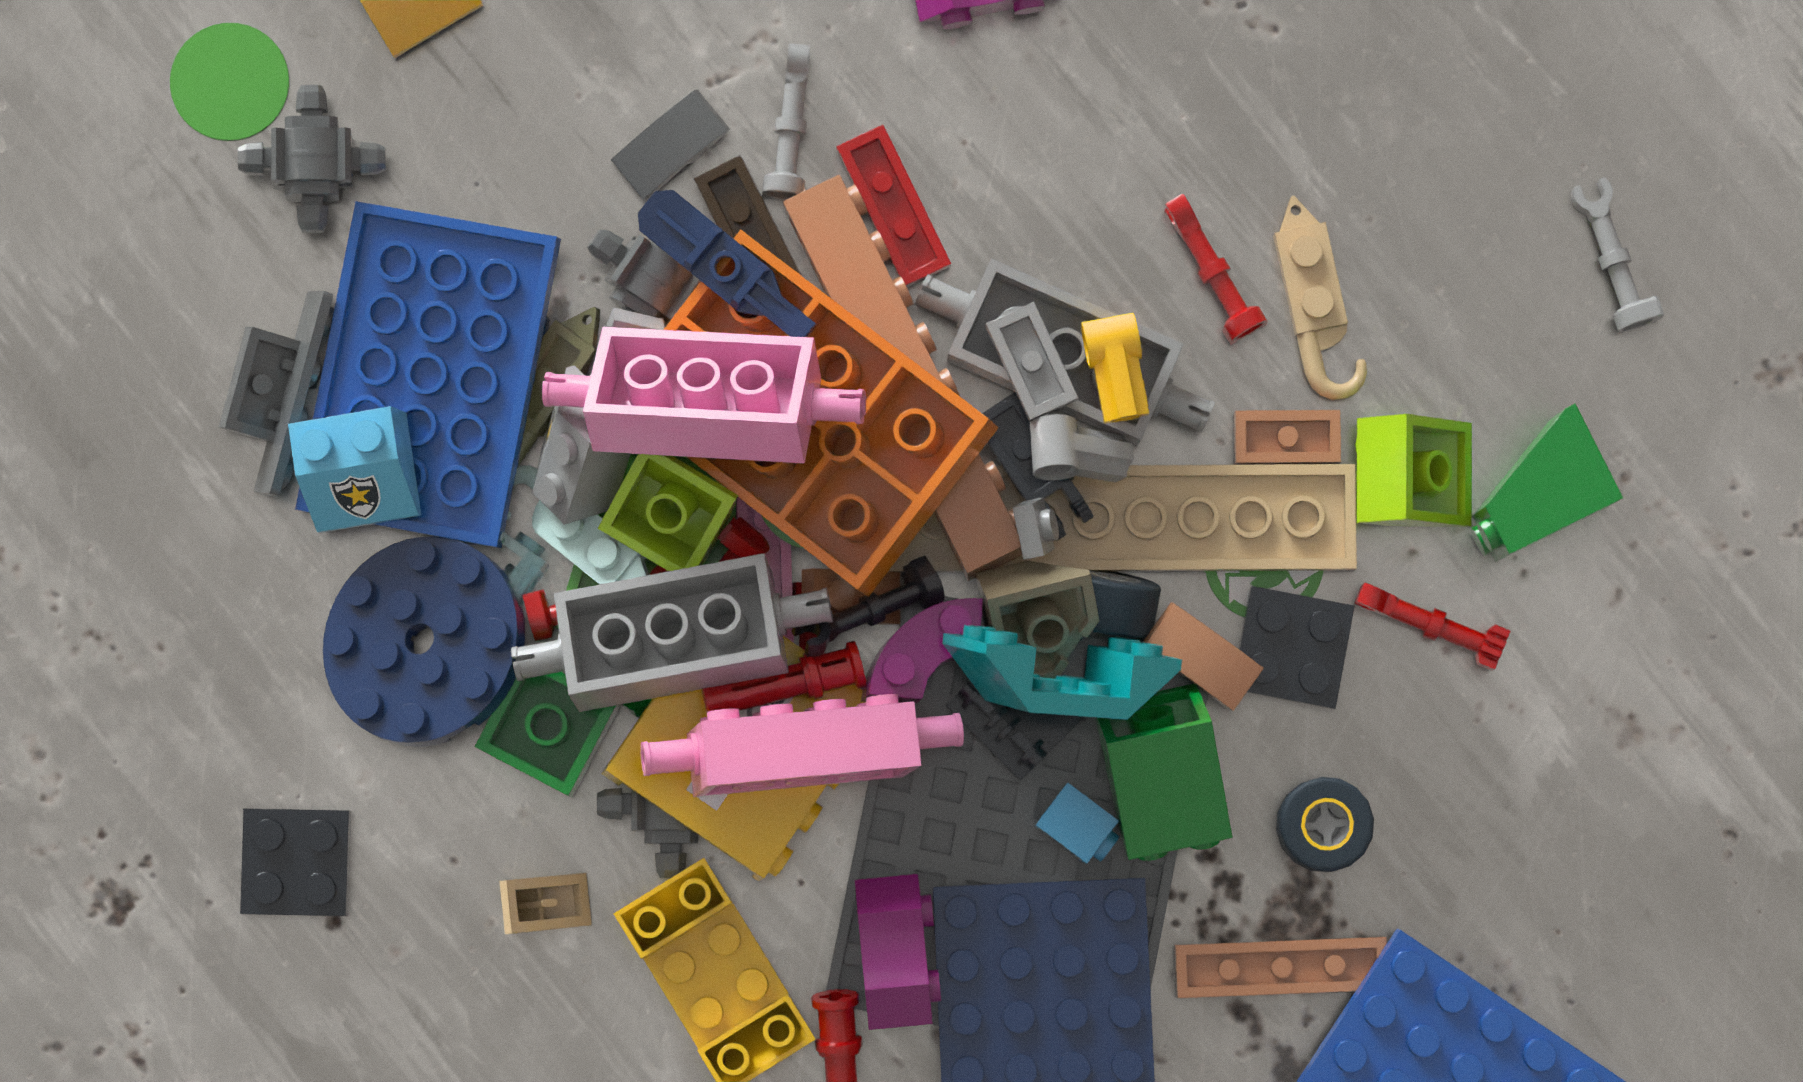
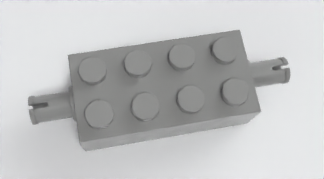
M992 258L977 290H972L970 294L927 274L922 284V290L919 291L914 305L921 306L957 322L955 328L959 330L948 352L947 362L1015 392L985 325L992 320L1034 302L1079 397L1077 401L1059 408L1057 411L1072 416L1104 432L1124 435L1125 440L1135 446L1139 445L1151 417H1157L1158 413L1197 429L1198 432L1202 433L1208 420L1207 417L1211 413L1215 402L1212 400L1208 401L1172 385L1174 379L1169 377L1182 350L1183 343L1137 323L1142 349V359L1139 360L1145 384L1149 415L1133 420L1104 424L1093 368L1089 369L1086 359L1081 322L1117 316L1118 314Z
M763 553L554 593L560 633L558 634V640L523 647H512L511 654L512 658L516 659V662H513V667L518 681L564 671L568 694L579 712L789 673L783 635H787V629L822 622L830 623L833 622L832 610H830L831 602L827 588L781 598L780 594L776 593L773 572Z

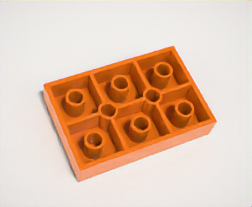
M740 229L733 239L774 272L782 296L817 324L807 338H814L821 374L819 388L864 389L866 392L864 423L856 424L854 422L817 420L815 426L811 427L805 463L702 457L687 458L727 489L739 495L738 497L849 584L869 597L998 430V427L988 417ZM723 258L717 264V273L720 276H729L735 270V262L732 258ZM701 281L664 328V330L790 337L765 316L739 313Z

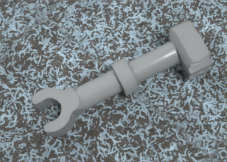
M789 43L782 116L776 118L774 131L779 134L775 172L764 176L763 198H774L779 201L787 200L805 191L806 188L805 180L796 175L800 137L806 135L807 122L802 119L810 61V46Z
M1606 177L1599 179L1597 186L1601 199L1596 202L1588 201L1584 197L1580 185L1574 187L1571 193L1573 206L1578 212L1585 214L1588 221L1592 224L1602 253L1598 260L1602 271L1609 272L1621 306L1613 315L1618 332H1627L1656 323L1657 320L1662 319L1664 316L1658 296H1653L1640 300L1628 267V263L1632 261L1628 248L1621 247L1611 219L1609 207L1613 195L1611 183Z

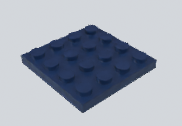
M1145 878L933 887L936 969H938L941 993V1001L938 1002L941 1082H1155Z

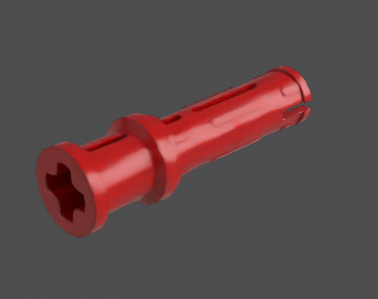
M846 642L844 649L821 654L817 657H807L803 653L802 657H798V663L788 665L789 673L702 688L706 711L721 709H739V711L804 694H807L809 699L817 700L823 698V693L826 691L854 684L858 689L866 687L864 668L856 642Z
M847 989L826 990L816 993L811 997L812 1007L818 1010L820 1037L815 1040V1049L819 1056L824 1058L826 1082H857L855 1055L859 1054L863 1046L862 1037L856 1033L854 1006L859 1004V994L856 991Z

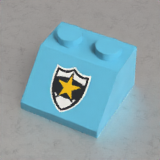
M388 406L288 424L295 476L318 533L421 516L406 412Z

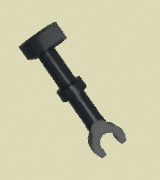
M925 555L903 566L904 572H902L901 576L904 579V585L880 595L872 592L869 597L867 595L861 596L858 604L834 613L833 622H822L792 628L791 632L794 637L805 632H812L817 635V637L806 641V656L817 657L827 650L829 642L836 639L839 634L865 623L874 626L884 622L887 614L917 602L922 608L927 609L944 602L945 594L942 582Z

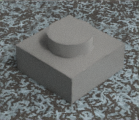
M1044 497L1023 501L1014 506L1013 513L1023 559L1044 556L1054 550L1053 541L1058 540L1059 537L1058 523L1052 509L1046 510Z

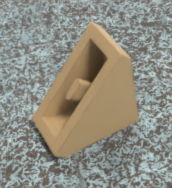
M586 873L499 881L505 934L592 925Z

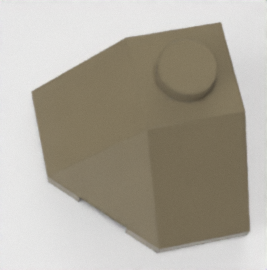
M1023 561L975 573L980 598H983L982 610L986 627L996 628V631L1017 633V643L1036 647L1034 674L1040 675L1041 678L1056 679V675H1061L1069 664L1067 658L1083 636L1088 638L1099 622L1089 570Z

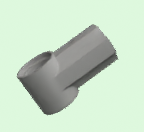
M1045 415L1037 417L1030 422L1033 476L1042 480H1063L1080 476L1116 483L1127 477L1128 468L1133 461L1132 443H1128L1125 440L1124 435L1077 427V420L1069 415Z

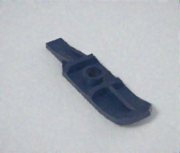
M674 190L655 191L638 211L639 231L739 313L765 316L790 337H807L817 325L782 296L775 274L769 267ZM726 257L732 258L735 262L734 272L726 277L720 276L717 273L718 262Z

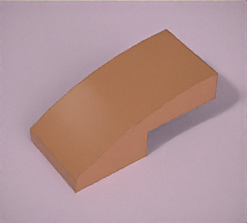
M1172 602L1142 642L1163 645V655L1182 659L1181 671L1178 674L1189 679L1225 708L1232 711L1235 710L1264 669L1230 642Z

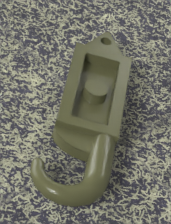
M592 307L564 322L555 320L543 336L517 468L539 436H544L551 419L554 406L545 407L542 400V384L545 381L544 376L546 372L564 374L567 367L575 365L584 375L587 374L597 349L600 309ZM591 316L592 321L587 325L586 320Z

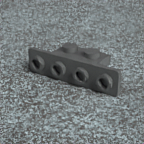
M308 291L295 339L255 327H245L218 428L267 442L254 488L256 493L279 496L281 488H285L292 477L294 463L293 458L290 457L292 449L288 424L307 421L308 411L304 407L308 388L316 383L320 373L321 358L317 357L322 336H327L331 328L334 307L331 306L332 293Z

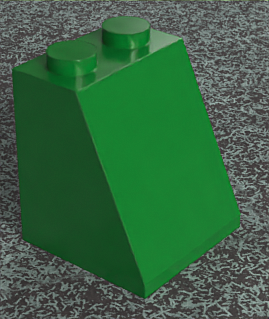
M1576 403L1566 407L1546 424L1472 515L1476 523L1475 526L1470 528L1473 539L1484 556L1491 553L1495 563L1623 499Z
M1190 684L1158 691L1127 720L1095 717L1116 817L1119 820L1118 826L1121 840L1128 860L1136 858L1144 861L1157 860L1166 856L1169 851L1188 847L1196 850L1209 849L1218 845L1221 840L1233 838L1213 724L1197 685Z

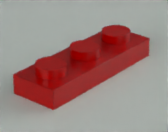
M882 124L836 146V150L853 185L857 187L868 210L867 214L875 230L879 231L889 251L890 261L898 277L901 276L906 287L924 280L927 274L932 276L951 267L950 259L884 125Z

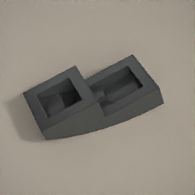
M697 89L684 97L618 152L611 161L643 199H647L655 191L662 188L687 164L694 163L723 137L730 128Z

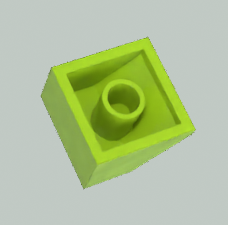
M1412 414L1357 418V439L1355 444L1357 453V523L1401 527H1472V423Z
M638 454L597 529L667 571L700 566L707 560L718 540L717 537L729 521L739 495L674 456Z

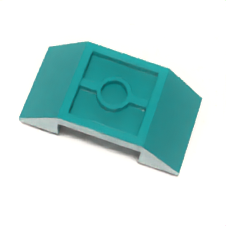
M964 625L963 635L943 633L942 644L985 701L1030 713L1127 720L1181 671L1182 659L1163 655V645L1141 643L1140 640L1108 637V646L1088 645L1084 678L1056 675V679L1041 678L1040 675L1034 674L1036 647L1017 643V633L996 631V628Z

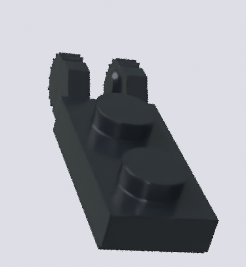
M1016 392L982 413L998 427V430L987 442V445L1024 501L1044 497L1045 501L1046 498L1061 489L1069 502L1070 509L1078 519L1086 523L1094 517L1089 506L1073 484L1074 477L1063 480H1042L1033 476L1030 422ZM1045 501L1046 510L1051 509ZM1055 514L1059 530L1058 540L1066 536V532L1064 531L1062 521Z

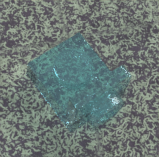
M519 531L514 539L505 532H502L499 542L521 558L516 567L509 563L503 571L510 579L509 584L514 591L518 606L522 607L524 604L522 595L534 590L550 565L540 558L545 548L521 531Z

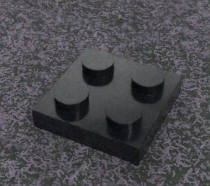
M1251 586L1239 650L1264 669L1247 693L1336 709L1355 605Z
M243 808L240 914L348 916L351 811Z

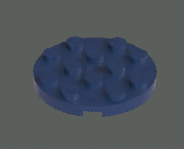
M435 536L416 537L394 543L375 553L351 574L336 596L329 612L323 638V663L326 678L335 700L345 714L359 727L388 742L411 747L433 746L452 741L450 737L461 733L473 724L479 726L488 719L506 698L516 679L513 662H516V659L512 658V647L525 646L523 609L518 606L514 591L509 584L510 579L505 572L488 556L468 544L454 539ZM431 628L434 635L433 644L425 653L416 654L411 637L417 636L424 629Z

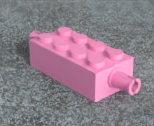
M603 327L591 376L546 372L544 376L545 381L542 384V400L545 407H583L592 450L596 452L805 463L811 427L815 426L817 420L863 424L864 415L866 414V392L864 389L819 388L821 374L814 338Z
M898 694L867 697L865 703L857 704V707L846 708L845 699L822 700L814 702V707L807 708L804 712H793L792 704L768 705L760 707L761 712L754 713L750 717H740L739 709H721L707 712V717L701 718L700 722L687 733V739L649 743L647 741L641 742V764L644 776L691 771L693 797L901 778L921 766L920 749L963 746V723L960 713L916 718L915 703H899Z

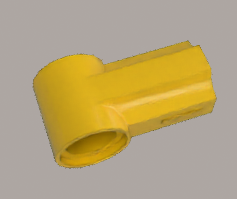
M1134 313L1081 322L1086 359L1089 369L1093 368L1104 424L1148 416L1147 395L1139 360L1142 359V349Z

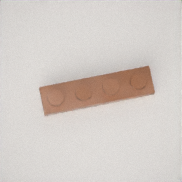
M1387 937L1174 945L1176 998L1356 991L1386 946Z

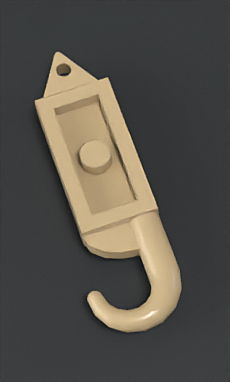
M1291 196L1280 231L1275 232L1273 238L1304 373L1311 388L1320 396L1332 400L1346 399L1356 394L1364 385L1367 376L1366 361L1364 359L1357 360L1356 372L1353 378L1346 383H1334L1326 375L1321 351L1332 348L1342 340L1347 333L1348 320L1326 222L1319 223L1295 196ZM1297 207L1300 210V214L1293 215L1291 208Z

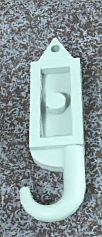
M519 465L516 471L514 486L526 484L533 489L537 468L531 465ZM540 500L537 503L532 516V527L535 533L598 584L649 575L644 561L646 557L597 529L603 519L598 514L564 525ZM510 511L508 512L507 520L511 518Z

